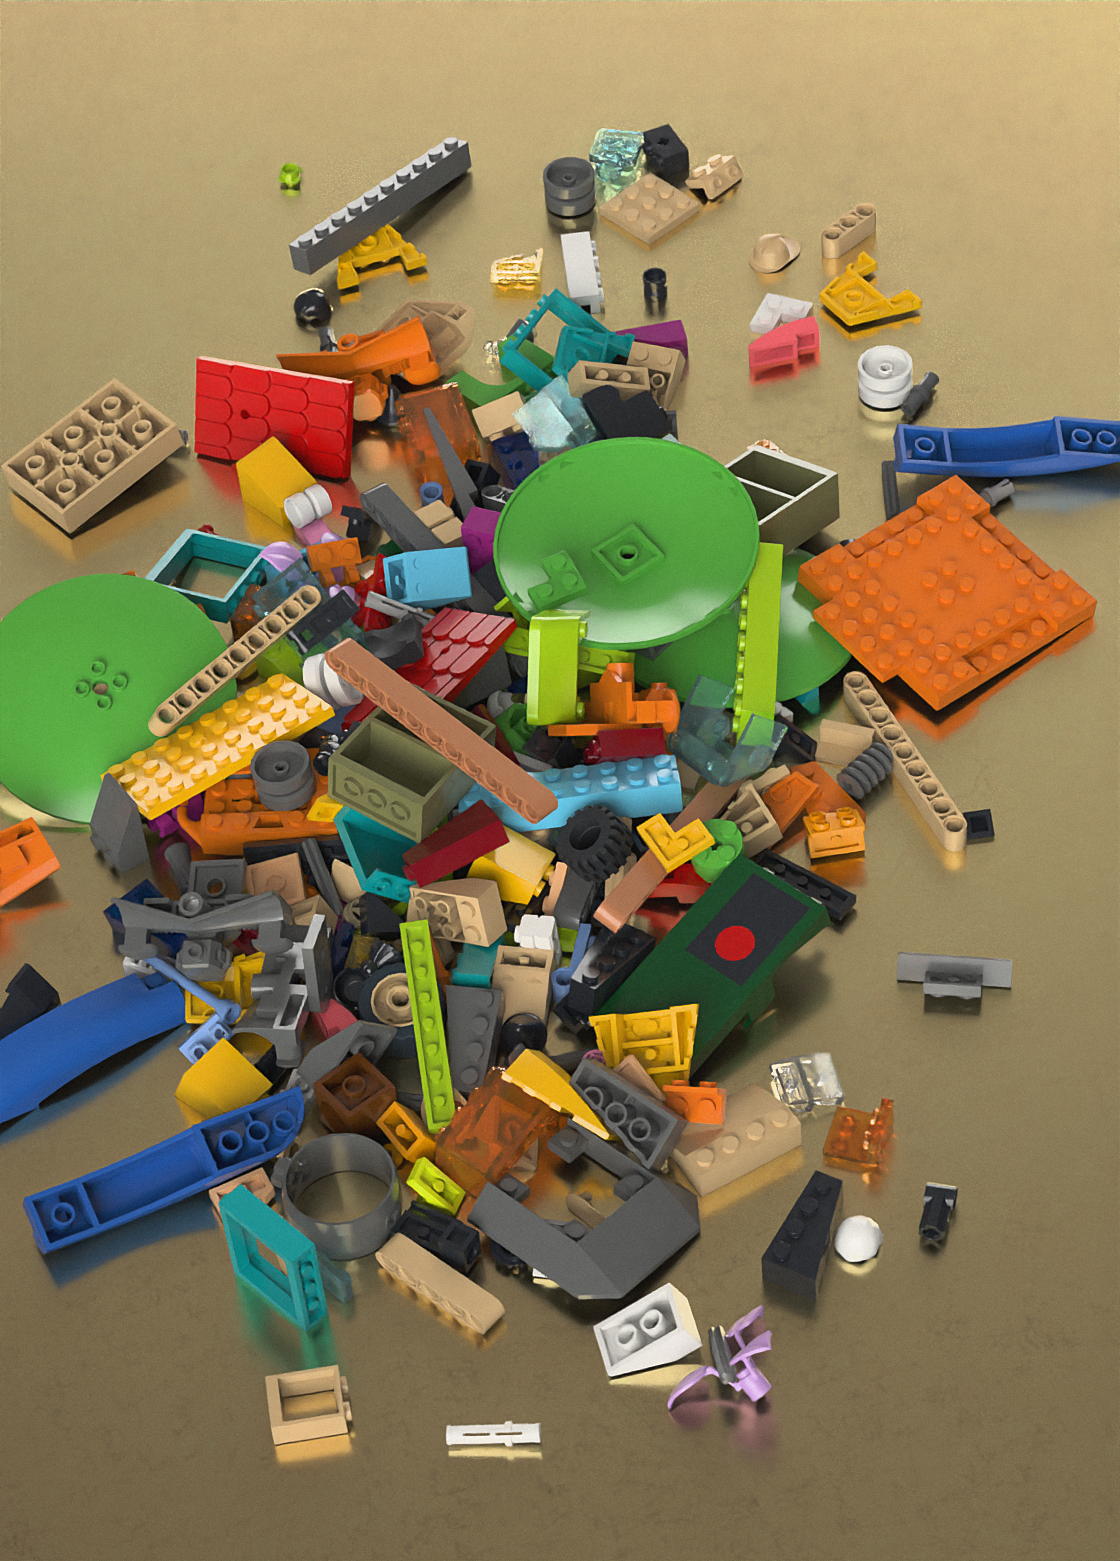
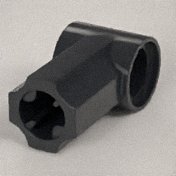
M927 1182L923 1200L924 1210L919 1225V1235L923 1236L926 1240L937 1242L940 1239H944L950 1213L955 1211L958 1187Z

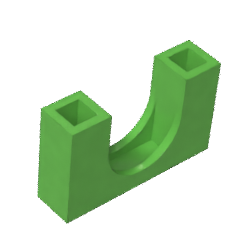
M513 334L498 344L499 360L505 354L502 348L511 338L515 341L516 337ZM525 339L517 351L555 380L558 375L552 371L554 356ZM463 370L445 382L447 402L474 418L473 409L517 391L523 396L529 395V390L533 389L519 377L506 384L488 385L480 382Z

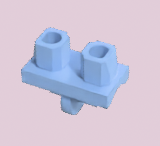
M214 1013L177 1048L194 1065L223 1037L228 1041L235 1034H232V1030Z

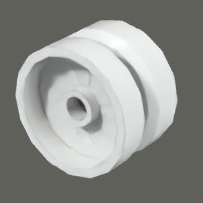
M889 345L876 346L865 351L858 360V391L861 399L865 403L878 408H894L903 404L909 397L910 390L913 387V364L910 355L899 347Z
M325 653L306 659L303 666L305 689L331 705L333 711L338 710L341 706L349 707L362 701L364 694L327 665Z

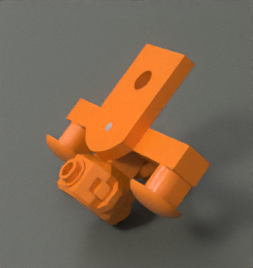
M607 663V670L604 671L599 683H590V702H585L587 718L581 721V724L548 725V736L596 735L601 730L662 727L664 740H669L668 734L677 731L681 711L677 692L675 689L667 688L666 682L651 683V688H648V690H641L640 694L635 693L634 663Z

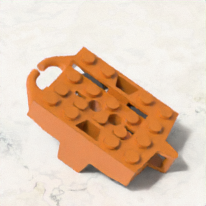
M319 748L306 749L317 784L312 798L299 808L290 811H276L268 809L263 805L255 788L250 772V764L226 777L225 780H221L204 790L206 791L204 814H201L200 821L189 819L188 809L183 807L188 805L189 799L179 804L181 807L177 808L178 823L202 847L203 854L244 855L243 845L248 842L339 834L335 822L312 821L307 818L317 798L328 794V776L320 775L313 767V759L319 752Z

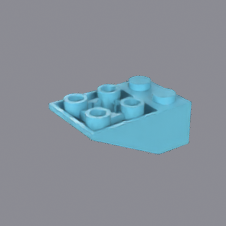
M467 547L405 552L383 559L386 593L390 599L413 608L418 606L426 610L472 597Z

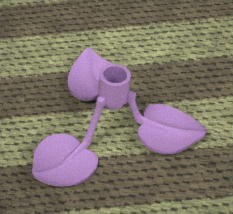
M325 533L320 538L319 543L344 540V538L335 533ZM282 541L274 542L260 553L259 557L269 561L280 573L290 579H296L293 582L295 586L290 590V596L305 585L318 589V572L314 576H303L305 566L301 564L303 557L293 545ZM338 584L319 591L320 595L328 593L331 599L344 589L353 601L355 599V589L350 586H343L341 588Z
M763 1305L756 1307L747 1315L737 1320L725 1334L727 1339L734 1335L741 1348V1351L732 1358L729 1365L732 1366L741 1359L746 1365L736 1374L739 1380L733 1384L730 1382L728 1384L732 1385L737 1392L743 1389L753 1402L772 1387L756 1367L751 1357L755 1353L771 1350L770 1340L772 1332L768 1330L760 1334L747 1346L741 1335L746 1326L751 1324L757 1317H763L765 1309ZM704 1365L684 1377L670 1394L667 1403L668 1408L671 1409L678 1395L694 1385L702 1377L709 1374L719 1377L717 1369Z

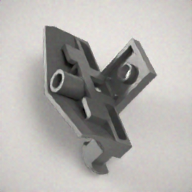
M314 914L310 926L291 925V928H285L284 938L293 942L292 949L282 954L265 953L261 973H254L251 981V995L255 1000L232 1030V1034L251 1032L266 1037L276 1047V1065L279 1067L294 1068L301 1065L305 1055L306 1042L302 1041L300 1036L309 1011L312 1013H325L329 1007L337 956L332 955L331 950L334 944L332 927H327L325 915ZM302 978L306 979V985H300Z

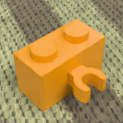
M396 1101L376 1122L392 1142L391 1144L384 1145L383 1148L388 1152L389 1156L392 1154L391 1159L396 1168L402 1163L403 1156L414 1164L417 1159L422 1157L432 1162L444 1149V1146L434 1134L429 1135L428 1127L413 1110Z

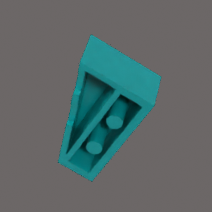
M505 932L489 947L463 943V953L458 954L457 968L452 970V985L491 989L498 946H506Z

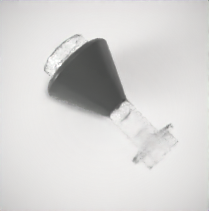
M519 318L505 337L496 342L487 340L483 346L486 355L489 358H497L499 356L498 344L515 333L522 323L526 326L528 322ZM536 327L533 328L526 338L534 343V338L537 337Z

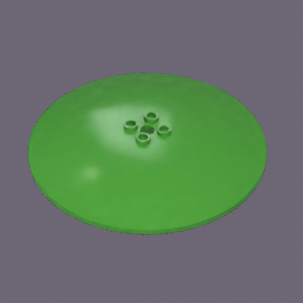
M648 437L612 438L582 445L558 455L536 469L516 488L506 502L495 529L493 542L494 562L499 582L507 598L517 611L530 622L532 616L538 614V611L528 596L527 589L549 580L542 568L541 560L565 550L585 582L588 594L553 609L590 611V617L584 619V621L588 622V634L586 638L583 637L579 645L603 650L642 649L662 645L692 634L719 617L732 605L747 585L756 565L760 543L759 523L755 507L742 483L724 465L695 448L664 439ZM624 554H634V555H635V556H634L633 558H631V559H624V558H622V556H623Z
M799 548L793 549L783 556L775 702L788 700L817 688L837 674L852 657L849 651L812 618L813 610L822 606L823 603L797 581L799 566L816 556ZM740 595L719 617L692 634L675 640L654 661L637 654L633 650H624L635 653L634 681L647 689L651 688V683L667 682V688L675 689L678 700L684 703L718 708H733L734 695L736 694V689H734L735 675L739 673L736 668L737 652H741L738 651L737 636L738 631H743L738 626L739 610H744L739 605Z
M94 574L80 576L51 585L24 600L0 622V783L22 802L39 812L70 822L90 824L102 785L101 774L107 772L111 766L121 764L130 759L134 753L144 751L153 746L157 740L167 738L176 733L182 726L192 724L199 720L202 715L213 712L222 707L225 702L237 698L235 678L168 735L159 737L149 730V719L157 707L228 649L218 629L203 611L182 594L152 580L131 575ZM98 684H106L109 687L108 691L102 695L96 694L94 688ZM196 687L198 691L203 692L202 689ZM178 702L180 706L186 708L184 704ZM159 717L163 722L168 723L164 718ZM139 812L140 818L145 817L143 814Z

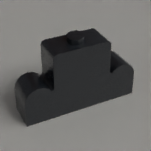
M603 385L582 395V407L602 440L624 437L662 439L671 432V426L667 422L668 418L662 406L658 407L649 391H643L622 402H619L620 393L618 389L612 385Z

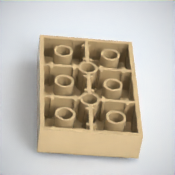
M114 378L2 464L1 468L11 488L68 533H71L181 447L183 441L176 423Z

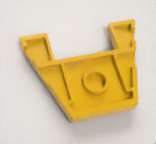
M386 224L338 257V289L359 284V278L354 268L365 267L374 262L386 261L392 257L400 256L406 269L411 270L428 265L427 257L423 253L419 254L413 244L406 243L402 239L401 234Z
M864 251L858 255V260L854 264L850 263L846 267L845 273L840 277L837 276L819 293L820 302L848 326L922 308V300L909 289L887 299L862 277L877 270V262Z

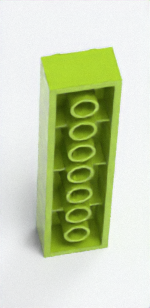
M759 543V553L755 568L739 598V605L744 610H739L738 626L743 631H738L737 647L738 651L741 652H737L736 668L739 673L735 675L734 689H736V694L734 695L733 710L736 716H733L732 732H737V744L769 747L776 701L783 559L782 544Z

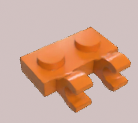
M357 537L306 547L310 572L318 571L321 589L336 584L335 577L331 571L332 568H343L345 584L360 581V575L355 564L362 563Z

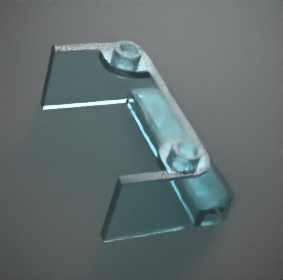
M562 373L531 396L530 401L512 414L530 437L529 442L536 451L559 453L565 445L574 449L601 440L600 435L582 407V399L570 397L568 381Z
M699 674L681 710L678 729L675 733H671L668 736V750L710 783L719 787H726L765 770L770 765L788 727L752 713L734 748L724 740L730 730V722L728 716L723 713L734 688Z

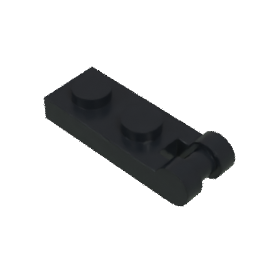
M342 589L287 633L286 637L290 642L294 641L298 646L297 651L303 656L360 611V609L346 591ZM306 629L313 636L308 641L301 635Z

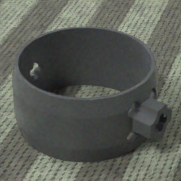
M350 1133L326 1135L304 1145L292 1158H279L274 1166L271 1182L272 1185L282 1189L281 1194L286 1220L315 1244L317 1256L335 1260L354 1259L374 1252L391 1238L390 1231L401 1217L403 1199L400 1179L396 1166L388 1152L374 1140ZM335 1172H365L378 1177L390 1187L384 1200L374 1210L351 1221L339 1223L322 1222L304 1215L295 1207L297 1199L311 1183Z

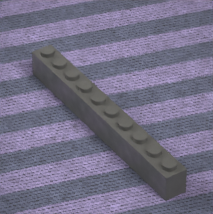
M456 137L446 138L442 143L429 149L427 153L414 159L412 163L398 170L388 179L381 181L379 185L365 192L355 201L348 203L340 211L333 213L331 217L322 223L315 225L307 233L300 235L289 244L294 270L308 275L314 274L471 168L468 142Z

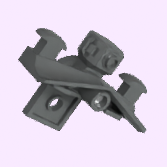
M244 859L191 861L188 892L179 901H172L170 898L144 899V904L141 905L116 897H111L110 902L115 903L119 907L123 926L126 928L124 945H118L121 954L131 959H149L156 956L160 951L159 947L151 944L152 933H185L189 938L183 942L181 950L177 953L176 968L188 979L196 982L222 981L225 978L226 971L231 967L232 953L225 946L238 938L241 934V928L243 930L246 928L248 930L252 928L254 930L259 929L258 939H252L251 942L253 947L262 953L282 954L292 949L293 942L284 938L285 928H291L293 909L277 890H271L257 896L245 894L247 862ZM223 883L222 890L219 893L211 894V888L214 884Z

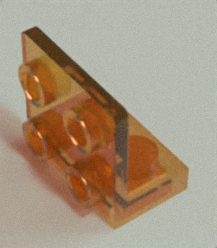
M882 1098L879 1109L874 1108L873 1113L837 1107L823 1147V1155L879 1167L894 1124V1100Z

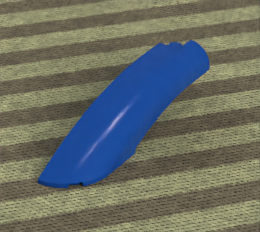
M1054 416L1050 420L988 428H941L898 424L893 436L895 449L893 466L896 472L939 476L957 475L958 477L976 478L1021 477L1076 471L1120 462V421Z
M159 971L141 979L135 973L51 1010L0 1040V1123L38 1108L39 1103L57 1089L113 1054L137 1042L186 1023L185 1001L175 981L173 980L168 983Z
M300 1086L192 1125L191 1128L130 1157L25 1197L23 1207L32 1226L33 1237L39 1249L46 1254L131 1222L226 1181L282 1153L296 1138L303 1121L304 1099Z

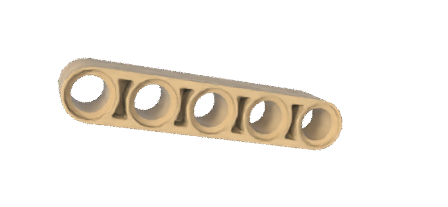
M396 1233L376 1252V1259L383 1268L480 1334H484L505 1313L503 1305L497 1298L401 1233Z

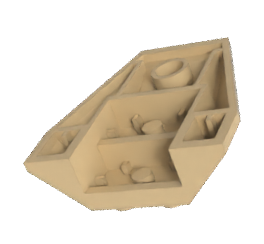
M407 299L376 331L384 330L386 333L419 316L434 349L435 361L440 366V376H442L471 346L476 311L462 302ZM400 372L399 374L396 373V374L399 375L400 377H402V378H404L405 380H407V379L404 377V372Z

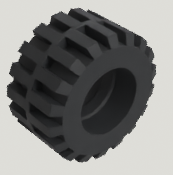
M589 805L584 807L583 811L578 810L574 812L575 815L572 818L569 817L566 820V825L561 827V835L557 836L556 842L559 845L556 846V850L559 853V858L580 878L588 882L591 880L593 882H600L602 878L604 880L609 879L613 873L616 875L620 871L619 868L627 863L626 858L631 856L632 850L630 847L633 846L632 832L605 806L602 808L600 805H594L592 808Z

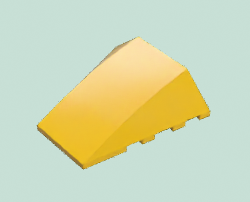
M258 952L245 957V954L234 957V962H231V967L226 971V976L222 981L196 982L221 1000L231 999L240 1005L241 1014L233 1024L227 1025H236L255 999L251 995V981L254 973H261L265 953ZM185 989L186 1023L203 1024L215 1013V1009Z
M699 1004L675 1006L667 1010L626 1015L608 1014L589 1017L591 1026L594 1027L598 1038L596 1042L599 1051L603 1054L606 1066L611 1070L629 1055H634L665 1097L667 1091H662V1085H671L672 1080H689Z
M525 1049L502 1075V1079L509 1083L513 1082L521 1087L524 1092L539 1098L556 1111L574 1114L572 1117L573 1121L602 1138L620 1141L621 1138L617 1133L606 1125L605 1120L597 1111L593 1110L569 1084L572 1077L542 1052Z

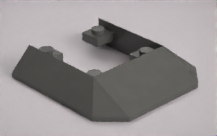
M568 1117L567 1125L548 1140V1149L568 1163H571L584 1152L623 1178L614 1185V1194L625 1201L622 1206L593 1230L573 1219L559 1231L520 1204L530 1196V1188L507 1173L494 1184L487 1181L467 1217V1221L577 1299L622 1298L700 1232L696 1194L662 1171L647 1170L635 1153L617 1141L602 1138L573 1121L571 1117Z

